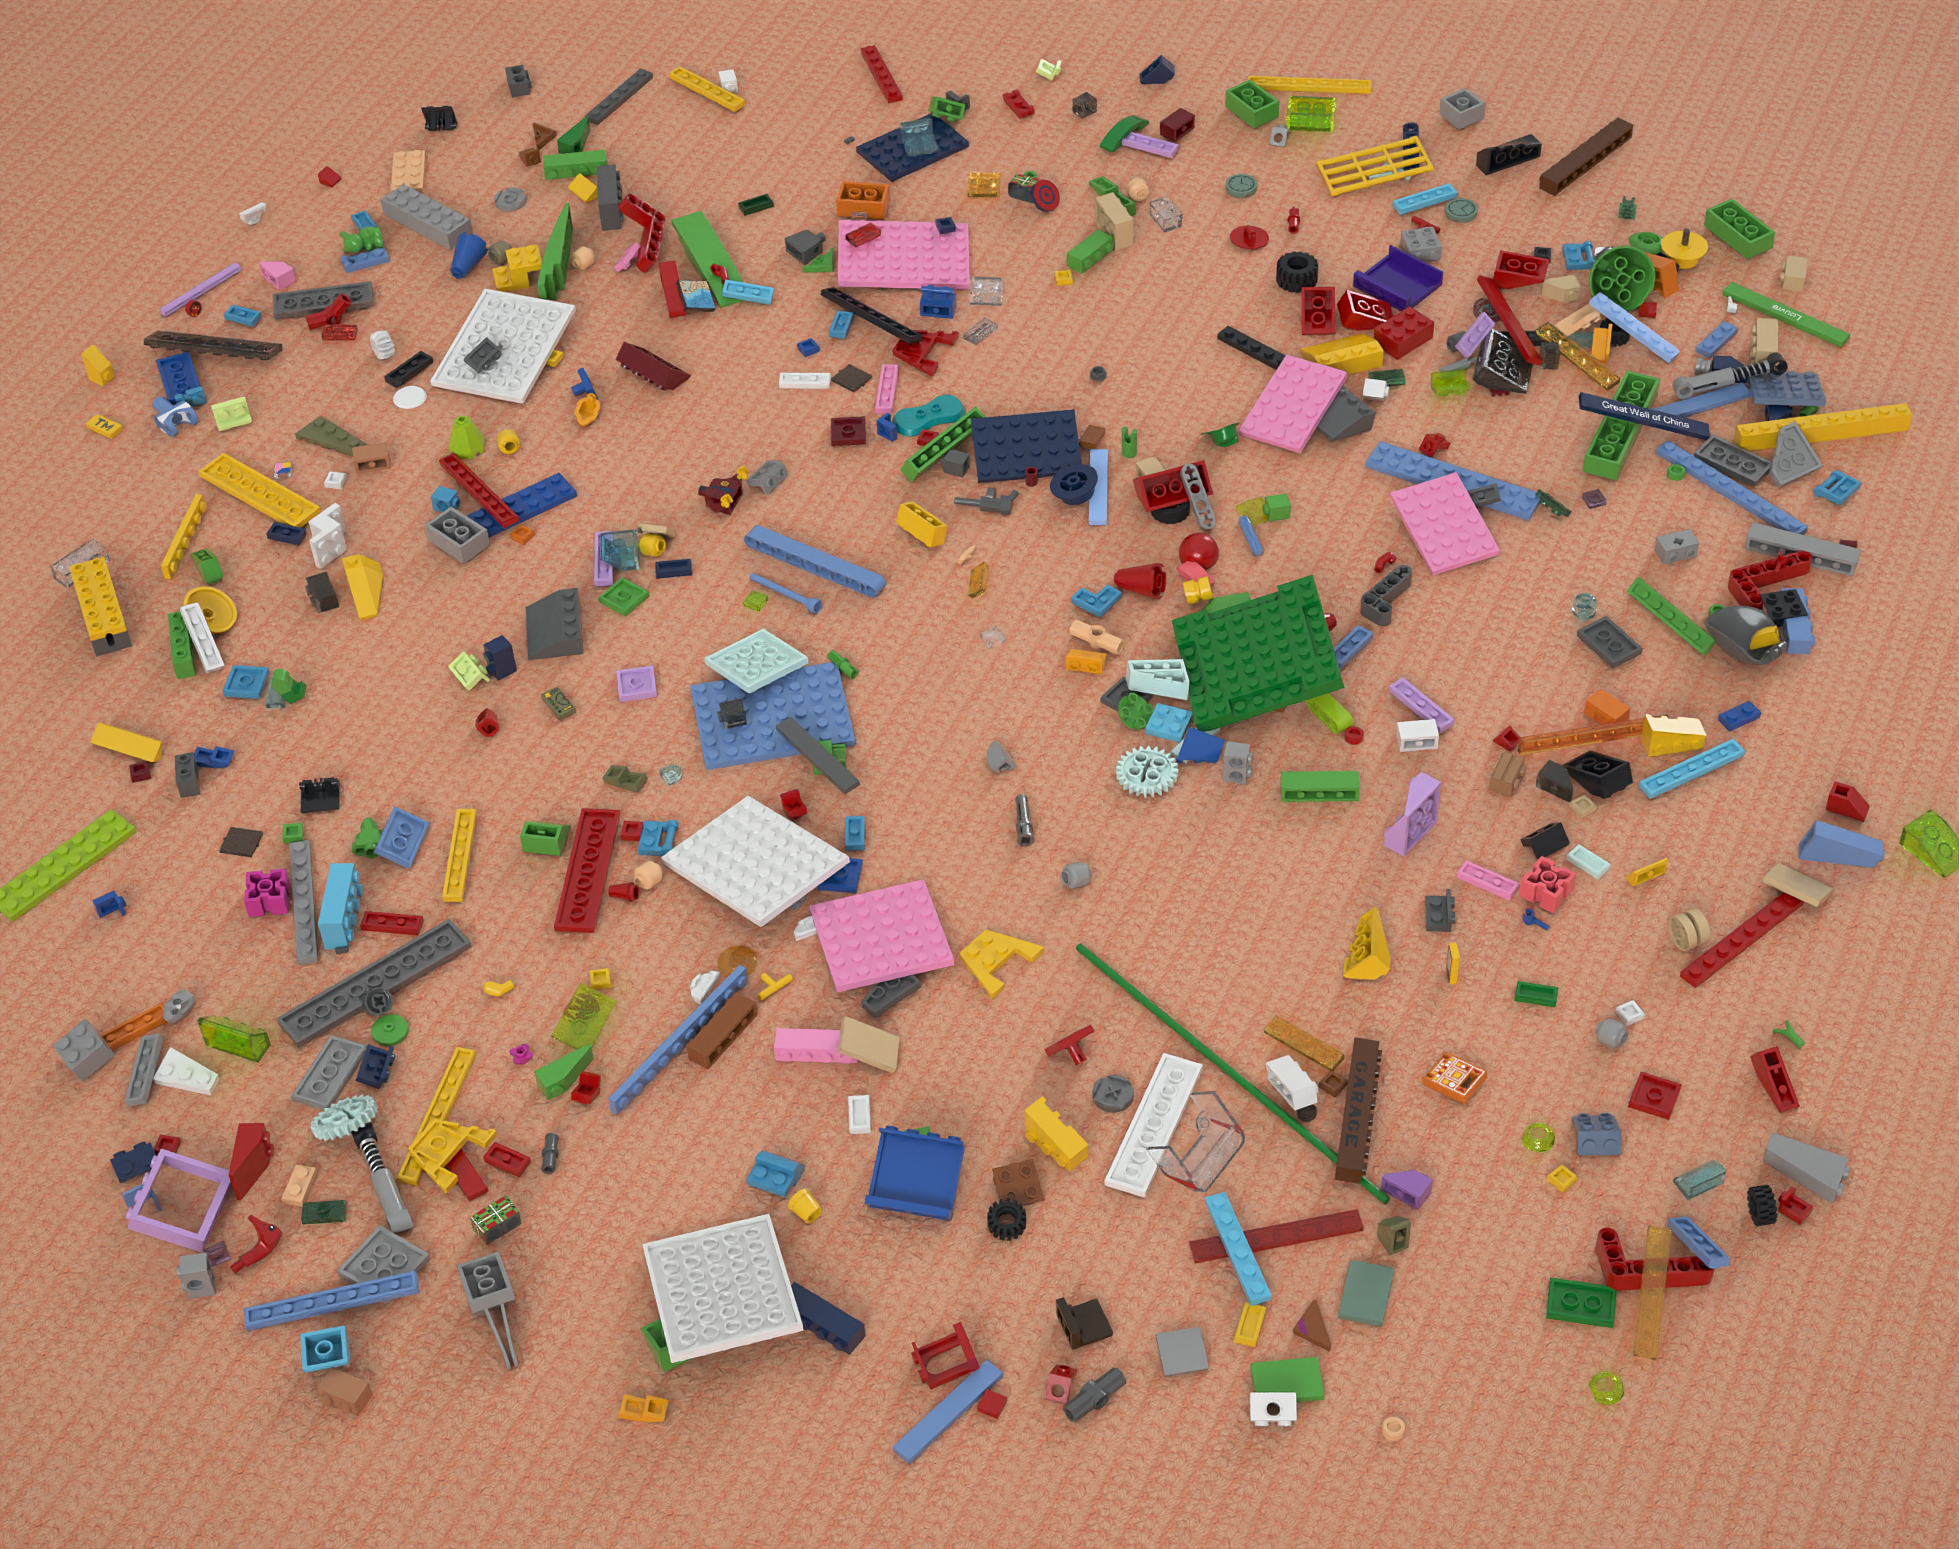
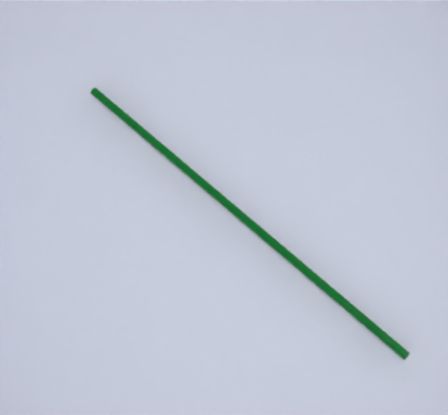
M1083 944L1077 945L1076 950L1337 1165L1338 1154ZM1363 1175L1361 1176L1360 1185L1383 1204H1387L1390 1197Z

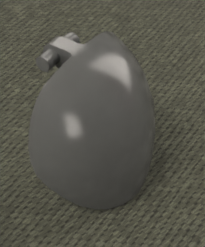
M1730 606L1714 612L1704 621L1709 634L1716 644L1727 655L1741 663L1758 666L1766 665L1781 656L1786 650L1787 644L1782 641L1780 632V643L1750 650V641L1758 630L1769 626H1776L1772 619L1760 609L1748 606Z

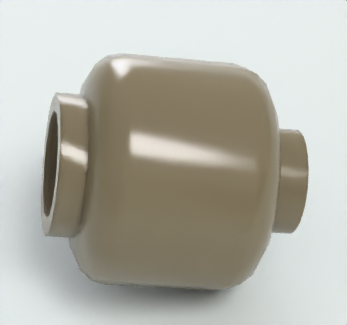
M505 241L492 244L488 251L489 259L496 264L507 262L505 250L512 249V246Z

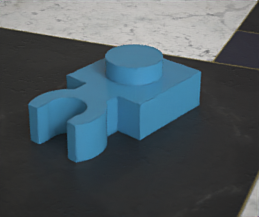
M202 386L185 390V395L177 394L174 396L176 401L184 400L191 407L207 403Z

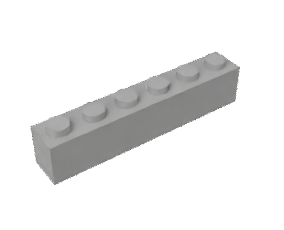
M1754 522L1748 533L1745 550L1777 557L1779 551H1782V556L1788 553L1807 551L1813 556L1812 567L1852 577L1861 549Z

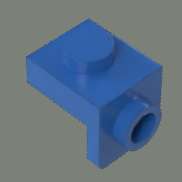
M114 890L92 900L100 918L116 910H119L122 916L126 915L124 907L127 905L123 897H118Z

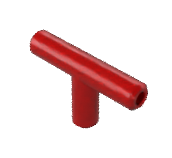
M1413 216L1411 219L1412 222L1420 225L1416 229L1433 227L1436 234L1440 232L1439 227L1417 216Z

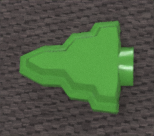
M366 817L360 826L361 832L356 835V841L352 843V853L358 856L365 855L367 858H375L379 856L374 853V850L383 830L378 829L377 823L371 817Z

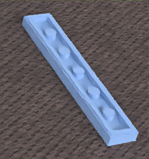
M1090 449V466L1096 470L1098 481L1095 486V492L1089 499V525H1107L1108 449Z

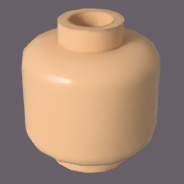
M1134 178L1129 181L1127 192L1133 201L1141 202L1149 195V188L1143 179Z
M582 246L571 254V264L576 269L586 270L595 262V253L589 247Z
M644 862L634 870L635 884L644 890L653 888L662 881V868L655 862Z

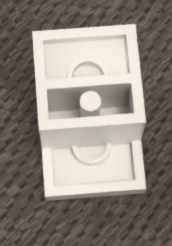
M334 503L309 521L313 537L309 542L315 565L319 569H322L347 551L343 535L346 532L341 508L340 505Z

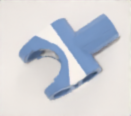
M159 396L152 403V407L159 413L154 416L155 423L164 433L171 437L178 434L176 429L178 424L189 423L195 425L199 423L195 411L184 400L173 406L164 397Z

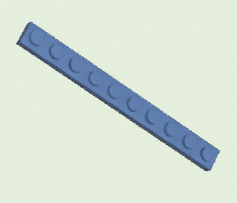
M1669 440L1656 449L1657 455L1672 464L1683 466L1686 473L1773 527L1802 535L1807 532V525Z
M739 965L608 1098L610 1110L613 1113L618 1114L622 1109H625L629 1102L636 1095H639L649 1082L654 1080L656 1074L662 1068H665L670 1060L679 1054L691 1039H694L695 1035L704 1025L708 1024L715 1012L725 1005L727 999L745 987L748 981L745 967Z

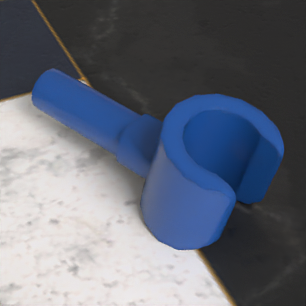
M1526 909V915L1522 914L1523 922L1526 925L1534 923L1546 930L1550 928L1549 925L1535 918L1532 909Z

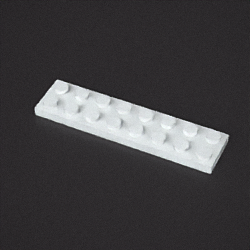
M1163 1053L1105 1178V1186L1140 1197H1146L1200 1077L1203 1064Z

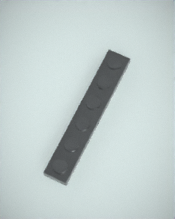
M640 68L587 113L585 117L588 116L589 122L599 125L653 78V73Z

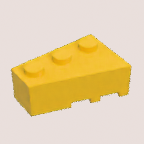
M1645 714L1641 742L1648 757L1704 748L1706 734L1699 719L1683 717L1668 719L1667 716L1653 718L1651 715Z
M1041 1096L1024 1110L1025 1136L1031 1143L1038 1145L1046 1155L1053 1157L1058 1165L1065 1167L1071 1172L1088 1158V1144L1070 1125L1066 1127L1060 1121V1114L1057 1111L1052 1112L1045 1105L1047 1100Z

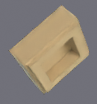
M1585 794L1569 802V808L1581 819L1597 810V806Z

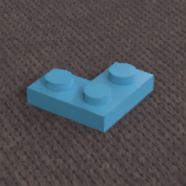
M1106 585L1097 595L1084 588H1080L1071 597V603L1101 618L1122 597V592L1109 585Z

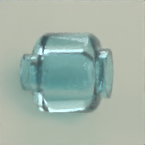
M1588 593L1578 594L1573 600V615L1582 621L1592 619L1597 611V599Z

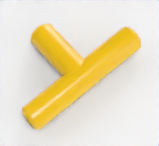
M763 973L760 979L769 987L758 993L757 997L761 1001L793 981L792 975L787 974L775 982L767 973Z

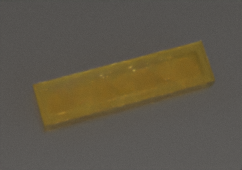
M1275 1015L1264 1027L1265 1034L1329 1071H1334L1344 1060V1053L1278 1015Z

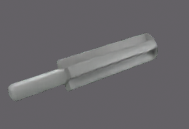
M1479 355L1469 360L1468 358L1462 359L1440 368L1439 374L1442 378L1470 368V364L1482 360V357Z

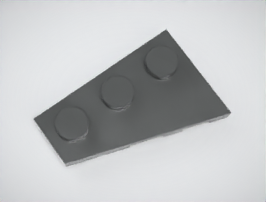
M908 975L880 982L861 1002L862 1008L876 1018L921 988V981L914 975Z

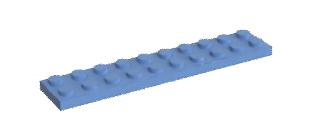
M1382 441L1379 442L1366 461V468L1415 484L1457 472L1467 491L1497 483L1501 502L1485 505V507L1530 521L1543 500V494Z

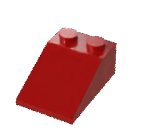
M1500 250L1493 281L1498 288L1505 289L1544 283L1550 259Z
M1301 287L1302 335L1335 334V287Z
M1346 290L1337 303L1342 326L1347 329L1356 331L1372 330L1393 317L1389 302L1350 290Z
M264 1123L238 1124L229 1170V1178L237 1200L243 1199L269 1166L270 1157L274 1156V1145L270 1143V1132L266 1131Z

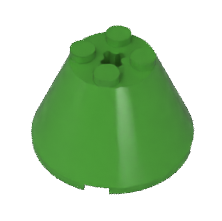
M1618 246L1603 253L1594 263L1589 276V288L1592 297L1601 292L1626 312L1643 304L1646 297L1652 292L1655 284V268L1651 259L1642 250L1632 246Z

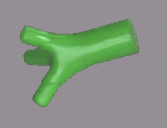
M1785 1021L1786 1030L1773 1029V1033H1780L1788 1037L1799 1049L1805 1045V1042L1795 1033L1789 1021Z

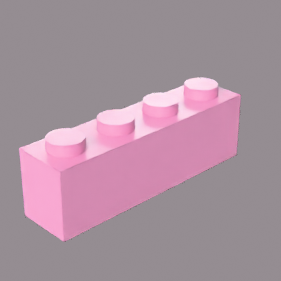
M776 1029L774 1044L776 1061L858 1063V1060L838 1053L840 1030Z

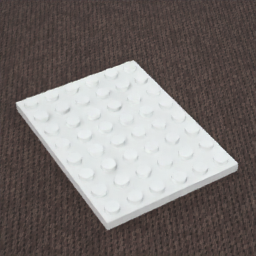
M484 289L430 381L431 386L523 404L576 311L575 305ZM486 337L497 346L499 344L503 345L501 357L498 360L494 359L486 371L482 370L478 374L464 362V358Z
M750 796L742 799L661 857L662 864L760 927L764 926L850 862L849 856Z
M769 1214L642 1244L671 1363L804 1331Z

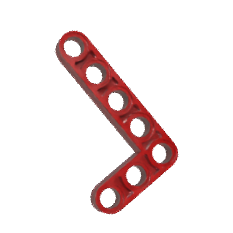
M628 194L619 203L618 208L624 215L644 227L636 266L640 271L646 273L658 260L666 218L661 212L633 194Z
M1807 551L1789 554L1787 564L1781 566L1778 574L1773 573L1777 565V558L1734 569L1730 572L1728 590L1740 606L1754 607L1762 610L1764 603L1758 588L1808 574L1813 556Z
M1609 1227L1602 1228L1598 1232L1595 1249L1605 1283L1612 1289L1622 1291L1704 1286L1710 1284L1713 1279L1715 1269L1709 1268L1698 1256L1626 1260L1618 1233Z

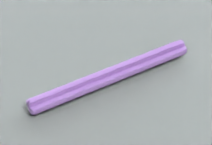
M233 263L160 309L161 314L167 317L185 306L188 301L196 299L241 270L240 265Z

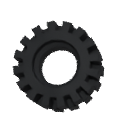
M1605 318V321L1603 320L1600 324V328L1608 329L1609 324H1612L1610 346L1611 344H1614L1613 347H1616L1617 344L1622 346V343L1625 345L1629 341L1630 334L1608 318Z
M1767 1184L1749 1187V1191H1747L1749 1203L1747 1204L1750 1208L1749 1213L1752 1215L1751 1219L1754 1221V1224L1756 1226L1775 1224L1778 1217L1776 1211L1778 1210L1775 1205L1776 1200H1774L1775 1195L1772 1193V1188Z
M1007 1198V1202L999 1199V1204L995 1201L993 1207L990 1206L987 1213V1224L990 1233H993L995 1238L1000 1235V1240H1004V1237H1007V1241H1011V1236L1017 1239L1018 1234L1022 1235L1023 1230L1026 1228L1025 1208L1023 1209V1205L1021 1203L1017 1205V1200H1013V1203H1011L1010 1198ZM1009 1214L1014 1216L1015 1221L1012 1224L1004 1225L998 1219L1002 1215Z

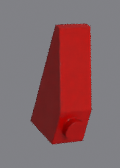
M1778 1046L1751 1055L1750 1058L1756 1075L1779 1113L1799 1107L1798 1099Z

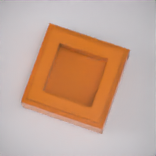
M522 524L510 533V539L522 545H525L535 536L534 530Z

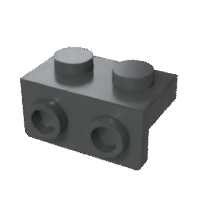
M486 337L464 358V362L478 374L482 370L486 371L494 359L498 360L501 357L503 345L499 344L497 346Z

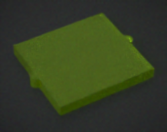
M1261 496L1236 505L1238 512L1242 516L1246 515L1252 526L1262 522L1265 523L1268 520V515L1263 513L1262 505L1265 504V500Z

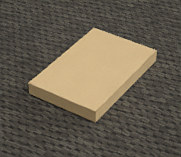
M1780 863L1766 873L1762 880L1764 883L1815 907L1824 902L1833 891V888Z
M844 1016L841 1020L838 1053L894 1073L897 1067L900 1037Z

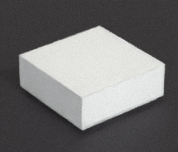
M329 472L324 482L325 488L342 489L347 479L346 473Z
M1634 1000L1616 1007L1615 1010L1626 1026L1643 1020L1645 1017L1644 1012Z

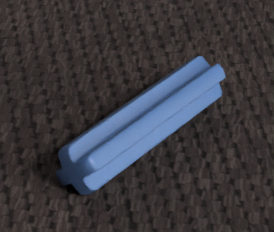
M1246 515L1240 516L1239 524L1255 556L1262 555L1263 548L1249 518Z

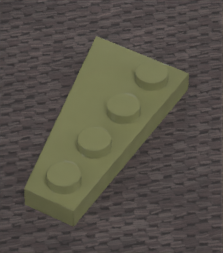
M319 416L295 433L296 439H306L308 443H318L326 449L334 448L336 452L353 457L352 447L367 445L322 416Z

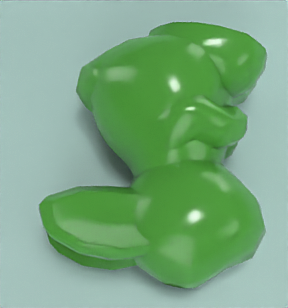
M364 227L358 234L340 232V236L344 239L343 252L357 253L362 249L371 251L383 248L382 234L379 227Z

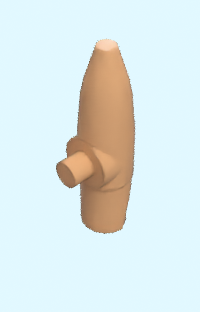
M973 545L965 550L957 559V563L962 564L966 559H972L971 554L976 546Z

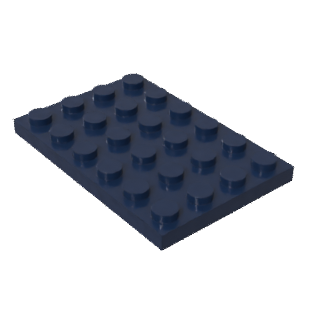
M931 113L857 146L856 152L888 180L893 182L968 148L969 141L941 118L933 117Z
M1075 409L971 419L978 483L1025 479V470L1028 467H1035L1037 469L1038 478L1051 477L1065 467L1082 464Z

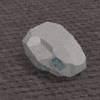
M180 989L166 1003L163 1010V1018L169 1023H176L184 1019L194 1008L196 1003L194 995L187 990Z

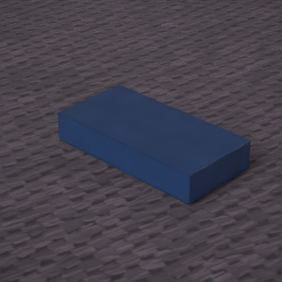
M691 559L655 562L656 579L691 576Z

